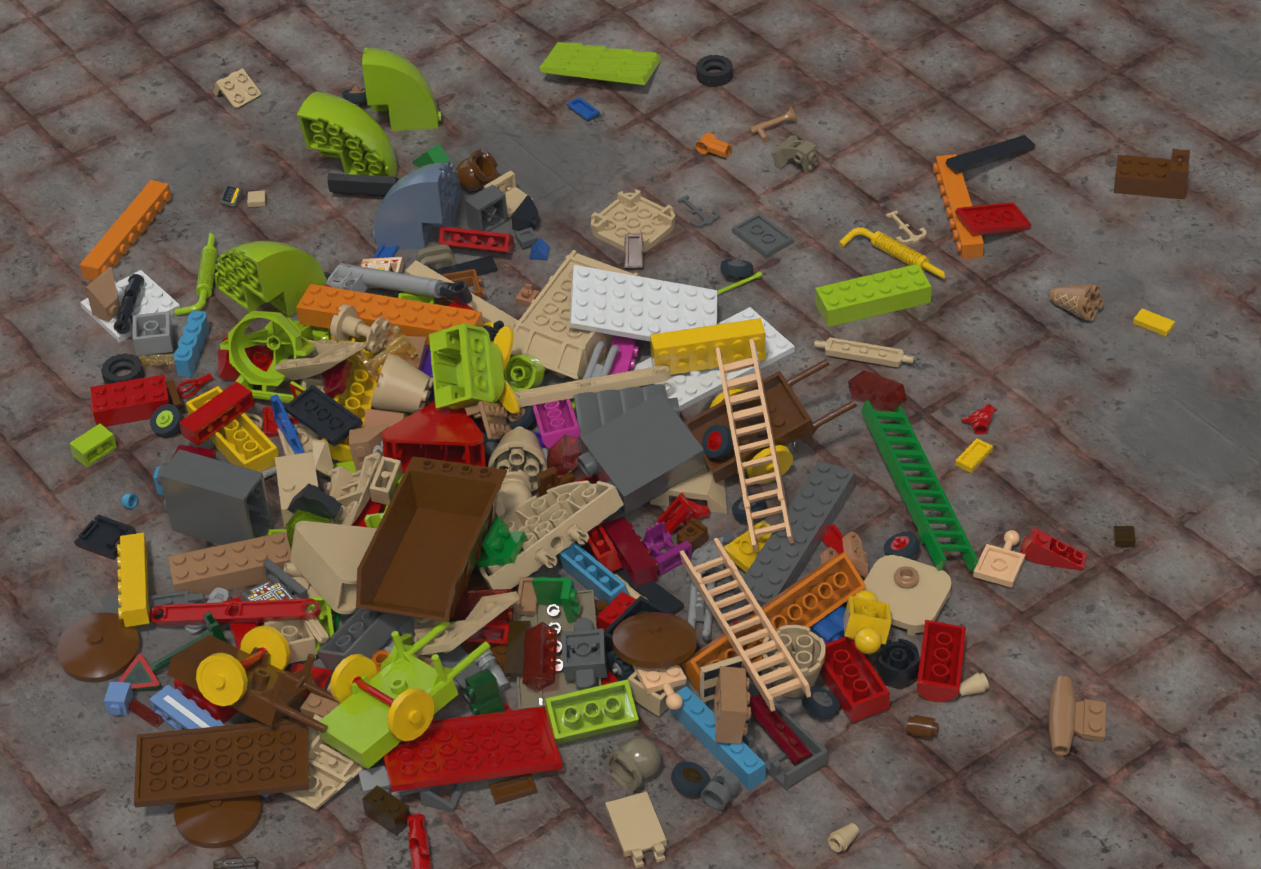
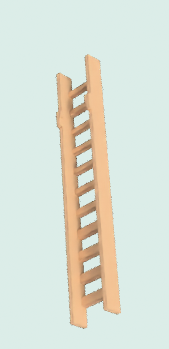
M749 339L752 358L724 365L723 355L719 347L716 348L751 543L756 553L759 552L757 536L786 529L790 544L794 543L757 349L754 340ZM755 367L756 373L727 380L726 373ZM758 383L759 389L730 396L729 389ZM761 398V406L733 412L732 405ZM764 414V423L736 429L735 421ZM767 430L768 439L739 446L738 437ZM770 446L771 456L742 463V452ZM773 462L775 472L745 479L744 469ZM776 479L778 489L751 496L748 495L747 486ZM778 496V500L781 501V506L753 513L751 511V502ZM783 512L785 523L755 530L754 519Z
M718 538L714 539V544L720 557L695 567L691 564L684 550L680 551L682 564L736 654L743 660L745 669L771 711L775 710L774 697L800 687L807 698L811 697L807 680ZM723 563L727 568L704 578L699 573ZM730 575L734 579L732 582L707 590L705 587L708 583ZM739 587L741 593L714 602L712 596ZM744 599L749 603V605L722 614L719 610L722 607ZM751 611H754L757 616L730 627L726 622ZM759 623L764 627L762 630L738 639L734 635L738 631ZM766 636L771 638V641L745 651L742 648L743 645ZM775 649L779 651L778 654L751 663L749 660ZM782 662L787 664L783 668L759 676L757 673ZM792 674L795 677L793 680L767 689L765 686L768 683Z

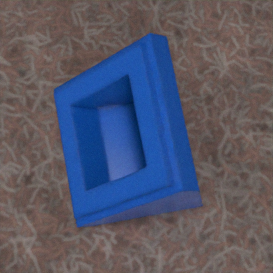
M539 238L532 245L529 259L547 260L550 246Z

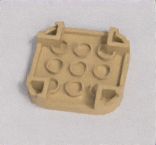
M636 189L635 193L623 194V191L617 193V200L601 213L594 212L591 215L592 234L596 238L624 252L625 234L642 233L643 253H645L675 228L676 224L672 206L667 205L664 208L642 197V191Z
M889 555L878 559L864 581L866 587L863 590L872 591L877 596L879 602L889 603L891 624L907 629V635L915 636V633L923 632L925 620H936L946 600L950 599L952 582L950 576L943 570L938 571L936 567L902 556ZM904 566L914 568L919 574L918 583L910 588H903L897 585L894 580V573L897 569Z

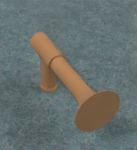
M789 107V111L786 114L751 126L749 130L751 134L758 132L762 141L767 142L769 136L765 133V129L785 121L797 123V118L793 108Z

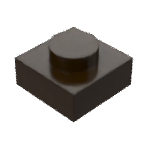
M1113 526L1115 546H1135L1134 526Z

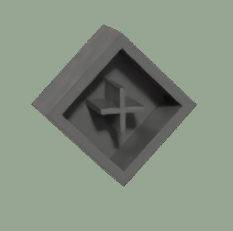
M494 185L483 189L465 200L467 224L471 230L490 232L508 222L506 194Z

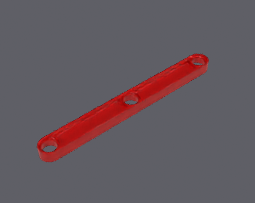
M312 598L172 604L153 607L149 617L158 626L206 624L203 615L209 611L217 623L312 620L320 615L321 606ZM308 606H316L312 613H306ZM234 608H239V613L236 616H230ZM164 611V616L156 620L157 613Z

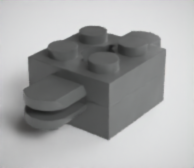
M581 618L575 621L574 631L562 632V662L565 680H575L578 691L596 687V678L607 677V652L604 629H594L592 621L588 618Z

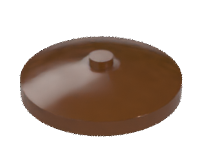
M95 613L80 618L64 631L58 643L57 654L63 670L72 678L90 683L103 682L118 677L127 670L140 652V638L136 627H125L124 620L119 619V614Z
M650 612L634 615L622 621L613 632V649L616 655L626 663L641 668L660 669L678 665L694 653L697 645L696 631L693 626L683 618L668 613Z
M259 795L176 803L174 819L179 833L189 843L202 848H223L236 844L251 834L261 818L262 805Z

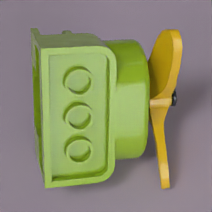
M466 323L429 334L436 409L447 406L451 409L467 408L477 405L480 401L496 403L499 399L501 404L510 413H519L518 400L514 391L505 380L503 372L508 364L513 347L514 333L511 327H502L493 342L490 341L489 333L485 328Z

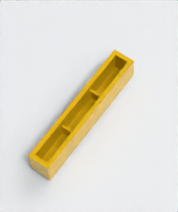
M144 532L120 536V544H117V551L120 556L117 557L119 567L117 572L118 579L121 581L118 582L119 619L124 620L125 627L150 624L148 552Z

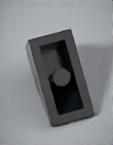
M528 195L511 216L512 230L521 231L532 228L534 231L540 225L538 210Z

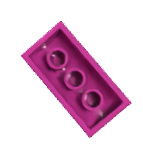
M570 399L532 405L542 441L547 448L562 452L576 445L580 437V429Z

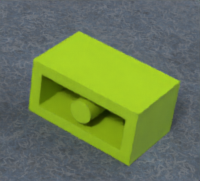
M98 424L69 443L73 457L85 467L90 466L117 448L114 434L101 424Z

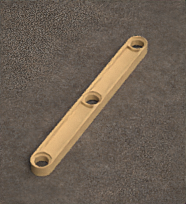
M656 366L515 391L514 393L520 408L574 398V395L579 393H597L604 390H621L629 387L661 383L669 380L671 376L667 366Z

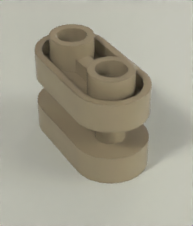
M448 245L423 248L416 255L418 262L428 268L431 266L435 269L456 265L453 253Z

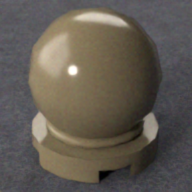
M641 737L628 740L620 751H614L606 758V766L610 765L613 771L611 774L613 780L624 790L630 788L631 791L637 789L642 784V780L652 777L659 769L661 763L660 750L657 745L648 738Z

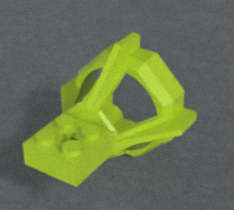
M251 311L228 333V339L220 344V349L229 350V362L249 384L262 385V391L272 392L276 389V386H279L288 378L276 371L274 366L288 359L293 354L294 359H302V356H307L315 350L314 345L308 341L313 338L312 332L315 326L299 324V321L287 318L278 312ZM265 318L271 320L265 326V329L244 335L246 328L254 319ZM266 343L274 351V360L268 371L265 372L256 367L248 358L244 348Z

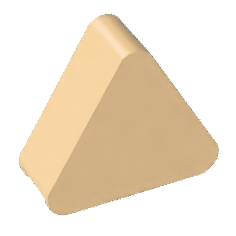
M300 521L295 525L290 561L335 612L340 614L354 613L358 609L356 608L357 568L377 528Z

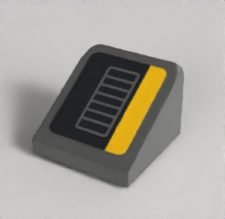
M227 184L220 199V204L235 208L243 199L242 188Z

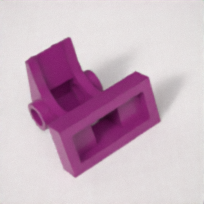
M664 521L661 523L656 522L652 528L648 526L643 539L644 547H648L651 556L658 562L659 570H657V574L659 576L682 565L680 551L684 550L688 559H692V545L688 541L678 546L672 544L670 533L665 531ZM665 549L667 552L662 553L660 551Z

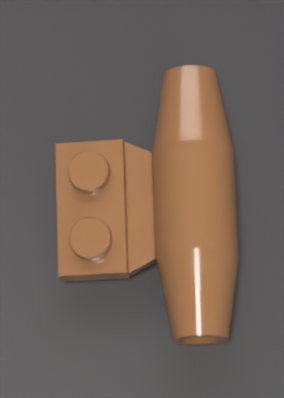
M1067 676L1057 677L1054 682L1049 709V734L1052 752L1059 756L1069 754L1074 733L1081 736L1082 739L1104 742L1106 702L1087 699L1076 702L1072 679Z

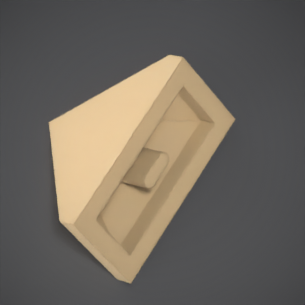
M314 439L312 440L315 469L320 476L331 478L328 476V473L334 467L328 441Z

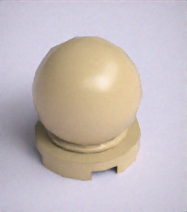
M506 469L507 473L501 484L497 502H501L504 506L505 515L532 497L530 477L522 470L509 472V469Z

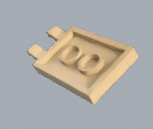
M647 791L605 803L624 857L631 856L635 868L644 866L642 852L649 850L653 851L656 862L665 861L663 853L665 849L663 846H667V840Z

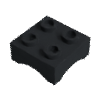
M309 483L293 497L287 510L291 513L303 515L312 522L327 523L337 516L342 504L334 497L322 492L317 486Z

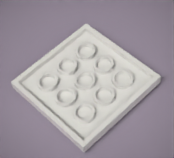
M139 270L134 273L141 275L145 280L144 285L141 286V295L137 307L134 309V315L169 311L170 315L174 314V309L180 308V304L143 271ZM129 276L116 283L120 306L125 288L129 285ZM88 298L80 302L81 307L119 343L133 336V320L129 324V332L120 334L113 327L114 323L118 320L117 315L108 322L92 315Z

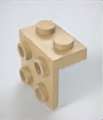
M243 68L231 73L224 79L218 80L213 90L216 97L224 94L234 109L242 107L261 95L260 90Z
M509 171L486 184L484 189L494 185L506 194L508 217H511L527 194L516 187L515 173Z

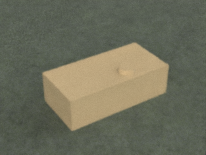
M313 452L275 457L284 527L296 525L300 521H310L303 515L291 513L287 508L293 497L307 484L310 483L319 488Z

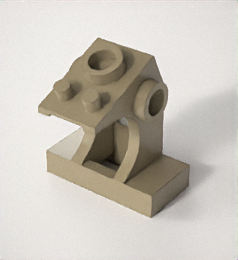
M791 135L771 152L776 168H782L793 158L797 163H801L805 174L818 165L816 145L807 140H798L796 135Z

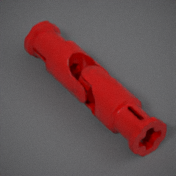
M419 813L407 817V826H409L410 830L408 841L411 868L432 869L428 833L424 826L426 819L423 814Z

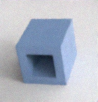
M109 683L104 698L107 714L128 716L134 698L130 683Z

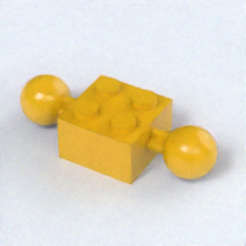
M862 590L856 593L855 596H849L844 614V636L855 640V646L861 653L873 654L879 650L881 644H886L891 626L890 604L879 602L877 596L872 591Z

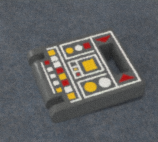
M277 578L271 579V582L266 581L247 590V593H240L242 601L295 599Z

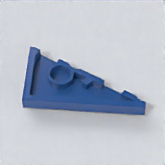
M278 394L271 396L274 421L294 454L305 453L297 437V429L294 424H291Z

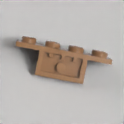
M480 401L477 405L465 408L467 416H473L474 419H483L489 440L501 441L503 436L512 430L511 426L507 425L506 418L508 414L502 404Z

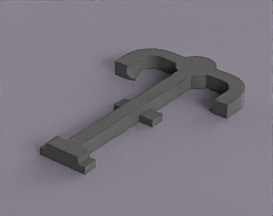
M688 195L678 199L679 203L687 205L693 214L696 213L703 220L701 223H696L695 220L690 221L694 228L711 226L713 222L719 219V212L716 209L712 211L715 215L714 217H706L701 212V207L696 208L688 201Z

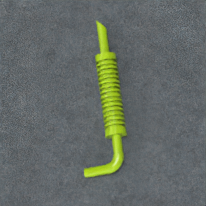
M209 233L207 246L203 247L201 252L196 285V294L199 300L192 306L174 309L176 316L190 314L192 311H200L206 304V298H209L212 294L218 254L217 249L214 247L215 236L212 233Z

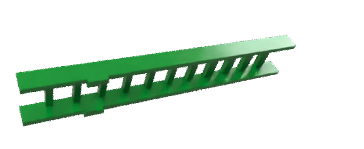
M866 400L861 413L918 529L917 533L922 543H925L937 570L941 571L947 560L943 551L960 552L969 571L973 572L979 560L901 404L896 402L892 412L874 411L870 402ZM879 420H894L896 424L880 423ZM885 432L901 433L903 437L886 436ZM891 445L908 446L909 450L892 449ZM897 458L914 459L916 463H899ZM903 470L920 471L923 477L906 476ZM909 483L927 484L929 490L912 489ZM916 497H933L935 503H919ZM923 510L940 511L942 517L925 516ZM929 524H946L949 531L932 530ZM936 537L951 538L952 544H939Z

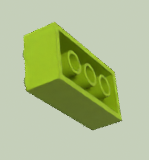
M628 679L545 698L544 706L556 745L637 726L639 720Z

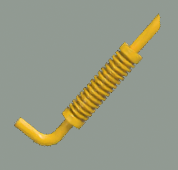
M863 227L854 228L838 242L840 247H844L855 236H866L871 239V245L909 266L919 264L922 271L928 270L945 280L944 271L930 264L928 257L880 231L873 233Z

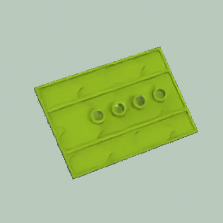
M557 42L539 68L541 73L646 85L660 63L661 57L656 52H636L633 49L606 48L605 46L583 45L582 43Z

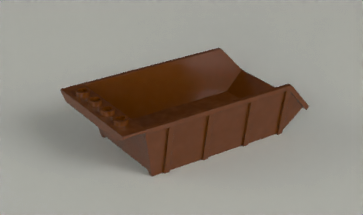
M412 456L357 568L356 608L448 622L451 617L454 618L461 595L468 587V580L477 560L479 561L481 558V551L483 549L481 544L495 518L498 493L507 470Z

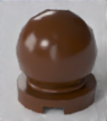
M481 149L471 154L470 158L461 161L456 168L458 173L457 180H460L461 188L470 192L483 189L487 183L498 178L499 173L496 170L498 164L489 152L483 153Z

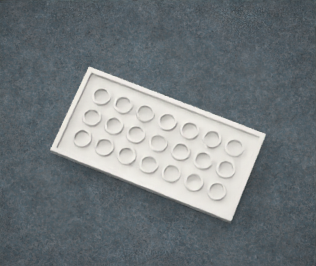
M573 266L570 328L650 341L651 334L717 325V290L590 267Z
M751 307L718 323L724 324L761 318L766 333V361H759L760 369L795 352V346ZM651 357L635 365L634 370L653 367ZM755 367L726 373L727 380L755 373ZM719 368L670 375V379L665 382L655 383L665 385L667 398H678L680 411L723 389Z

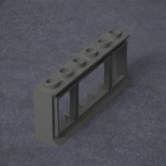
M749 678V689L747 692H750V697L760 695L756 685ZM714 699L706 701V706L714 713ZM773 701L776 712L813 756L789 771L784 772L781 769L780 762L789 758L784 751L769 758L766 748H759L754 743V738L750 733L742 736V741L766 764V772L787 791L795 782L820 767L827 766L828 753L826 748L819 744L811 733L805 731L796 719L791 718L782 706ZM752 712L750 714V720H746L745 723H749L750 721L756 718L752 714Z

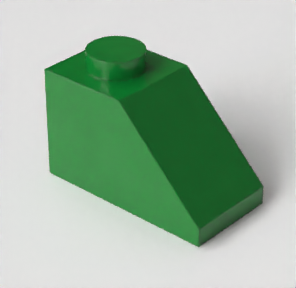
M437 144L412 161V163L417 167H422L428 164L449 162L451 160L442 147Z

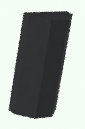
M328 173L327 176L328 188L332 193L386 196L391 187L399 180L397 177Z

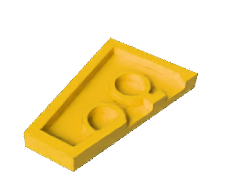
M762 520L754 527L756 530L769 527L770 525ZM749 530L723 547L730 559L746 573L759 552L755 553L752 547ZM772 533L756 537L759 552Z

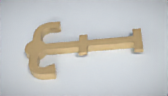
M897 210L886 214L888 218H892L899 225L898 228L900 230H903L910 237L907 240H902L901 236L896 237V240L904 245L916 244L919 240L926 237L927 232L924 228L919 229L922 234L914 235L908 229L909 224L904 225L897 217Z

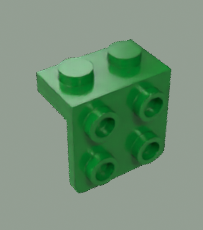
M540 577L532 579V585L539 604L563 605L567 622L576 621L577 614H580L581 604L578 600L577 590H575L572 578Z

